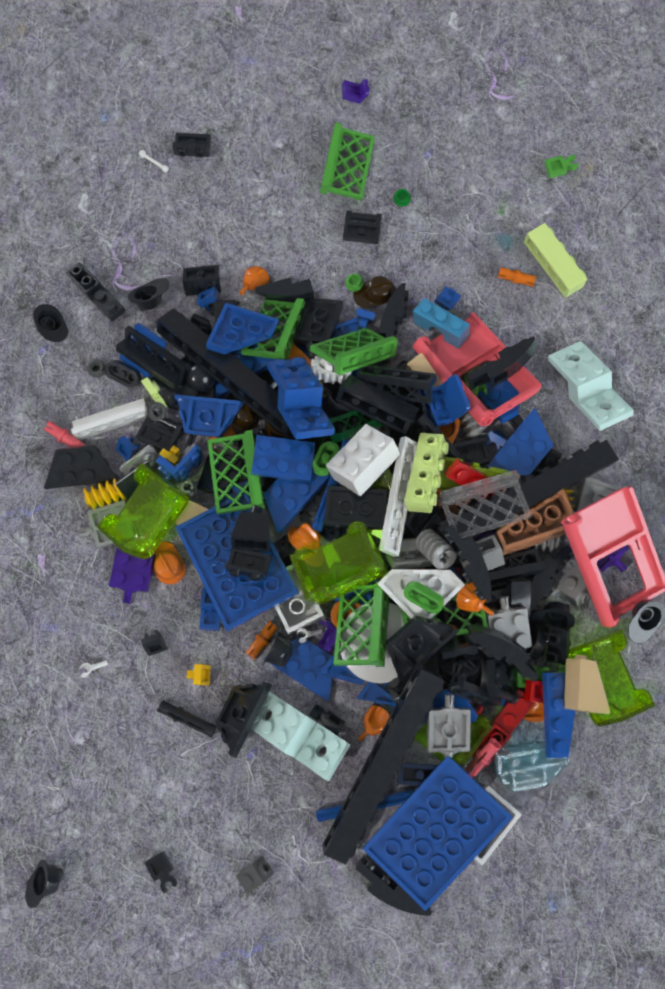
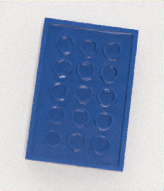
M245 493L238 500L242 505L251 504L248 495ZM228 499L220 503L221 509L228 508L233 501ZM215 506L175 528L228 632L298 595L299 592L271 539L270 552L254 551L272 556L266 580L260 579L258 582L248 579V576L245 575L234 577L228 574L229 572L226 571L224 566L225 563L228 564L232 549V531L241 512H250V510L217 515Z
M448 754L362 849L426 911L513 818V815Z

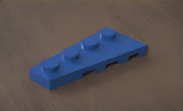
M542 673L546 758H568L575 710L564 709L565 673Z

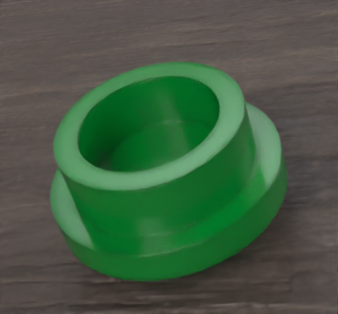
M399 189L394 193L393 201L397 206L404 207L410 203L411 195L406 189Z

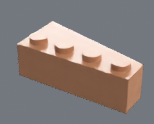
M564 489L496 532L495 537L502 549L503 556L566 535L561 521L573 514L574 511Z

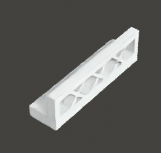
M142 398L72 421V434L78 440H82L143 420L148 415L146 402Z

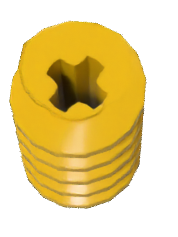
M114 478L113 485H111L107 480L105 487L98 483L97 490L91 485L90 492L86 487L83 488L88 508L97 509L98 505L103 507L105 502L110 505L113 500L119 502L120 497L122 500H126L127 498L115 485L118 481Z

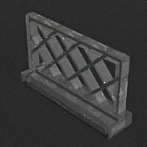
M517 470L441 491L438 501L444 509L449 526L452 524L456 529L458 521L468 525L467 531L460 533V536L465 538L531 518L530 509L518 482L519 475ZM515 487L517 492L515 499L504 494L506 488ZM488 493L500 496L496 504L485 499ZM475 498L481 501L477 510L466 505L469 499ZM501 498L513 502L509 511L498 506ZM455 503L461 506L462 509L459 515L451 513L448 505ZM483 503L494 508L490 516L479 511ZM517 504L523 508L525 514L518 516L511 511L514 505ZM464 508L475 513L471 522L460 517ZM496 509L507 514L503 521L492 518ZM477 515L488 520L485 526L479 527L473 524Z

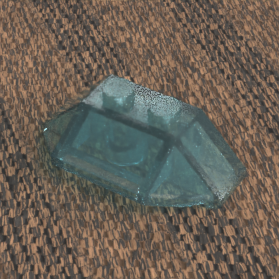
M545 741L503 746L495 754L496 777L511 792L548 786L558 776L560 771L569 764L568 758H546Z

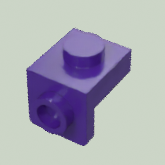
M363 79L360 84L344 80L341 84L342 99L361 104L369 95L368 79Z
M320 619L318 623L327 629L317 646L330 652L331 649L335 648L337 628L330 619H327V621Z

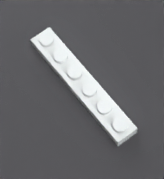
M406 436L401 437L398 450L400 455L395 462L379 551L393 557L399 556L407 515L404 499L418 444Z

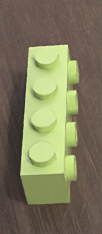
M546 223L527 233L524 240L525 245L565 298L584 287L587 281L585 272L580 270L575 259L567 253L564 244L558 241L554 231Z
M420 433L404 499L408 511L432 513L433 506L437 504L436 491L441 486L440 473L444 471V455L448 453L449 448L443 434Z

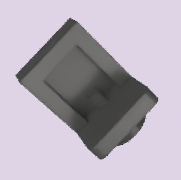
M261 856L235 876L245 892L249 893L267 881L273 875V871L265 858Z

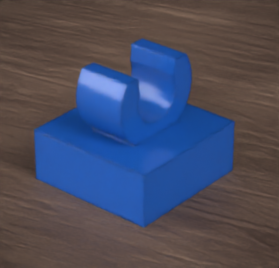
M215 286L199 293L197 303L200 308L205 306L207 311H211L210 304L219 301L217 299L218 291Z
M446 286L437 297L435 303L446 310H450L460 300L461 295Z
M357 308L356 316L361 318L358 326L367 328L368 321L375 322L376 313Z
M492 428L486 437L489 439L486 442V446L488 447L491 442H494L496 444L494 451L497 452L501 446L505 445L509 437Z
M124 435L118 439L115 450L128 461L139 451L141 444L134 445V438H127Z

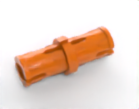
M502 266L498 274V278L512 281L513 284L520 283L531 287L534 286L536 280L535 275L523 273L518 269L517 271L507 269Z
M268 621L260 634H256V639L245 653L255 660L264 646H268V641L279 628Z

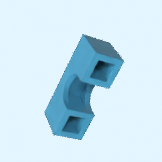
M425 298L413 311L414 323L428 332L433 327L438 329L443 334L444 341L458 349L470 337L469 323Z

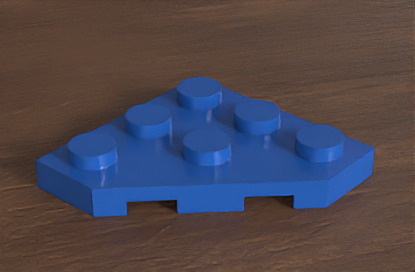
M225 303L206 343V349L227 354L273 338L279 324V319Z
M508 380L493 388L488 382L486 384L488 395H485L483 391L477 393L478 398L491 410L496 409L519 394ZM520 404L497 419L504 424L519 415Z

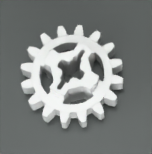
M315 356V359L311 361L312 371L318 376V380L323 379L324 383L335 384V381L341 384L342 380L345 381L352 373L350 371L338 375L335 373V366L319 356Z

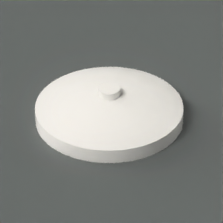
M389 603L387 640L404 626L401 608L392 603ZM364 605L358 607L355 611L358 612ZM368 608L361 617L367 621L372 616V610ZM352 612L345 621L348 622L355 613ZM358 618L351 627L356 632L364 623ZM367 627L359 635L363 641L370 636L371 630ZM348 628L342 634V639L346 642L354 633ZM356 638L349 647L355 651L362 642ZM365 647L357 656L360 659H368L369 650ZM387 647L384 667H376L375 665L347 666L352 673L368 682L387 683L394 678H398ZM347 648L341 652L343 660H346L352 654Z

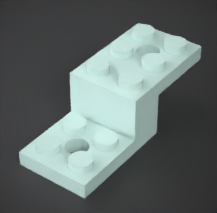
M582 341L548 355L549 362L568 381L569 399L599 431L633 416V409L612 389V371Z
M270 691L251 728L282 752L297 759L327 781L331 779L351 746ZM272 711L271 718L266 720V714ZM323 747H326V754L323 757H320V750Z

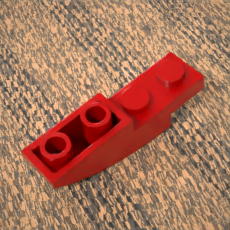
M457 458L444 473L447 478L472 491L477 497L486 502L490 501L489 497L498 492L501 494L507 492L504 487L469 463H464Z
M518 688L515 691L519 695V701L516 704L505 702L470 753L472 758L476 756L475 753L479 749H483L491 738L496 739L502 749L511 737V733L535 702L524 700L525 693ZM498 750V751L495 753V755L491 758V762L493 761V759L496 757V755L499 753L500 750Z

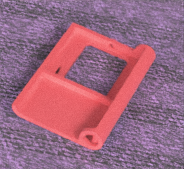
M474 312L464 320L470 324V337L460 349L444 341L443 334L431 341L427 336H422L413 345V349L418 355L422 353L442 383L455 374L460 379L461 376L486 361L498 360V352L506 348ZM525 366L507 379L519 394L494 410H488L461 380L465 395L470 403L468 413L479 426L490 425L494 419L532 397L541 389V383Z
M633 487L621 488L561 521L602 626L608 628L615 627L620 621V616L632 610L637 603L648 601L665 592V575ZM625 545H629L644 588L623 601L612 605L599 572L597 561Z

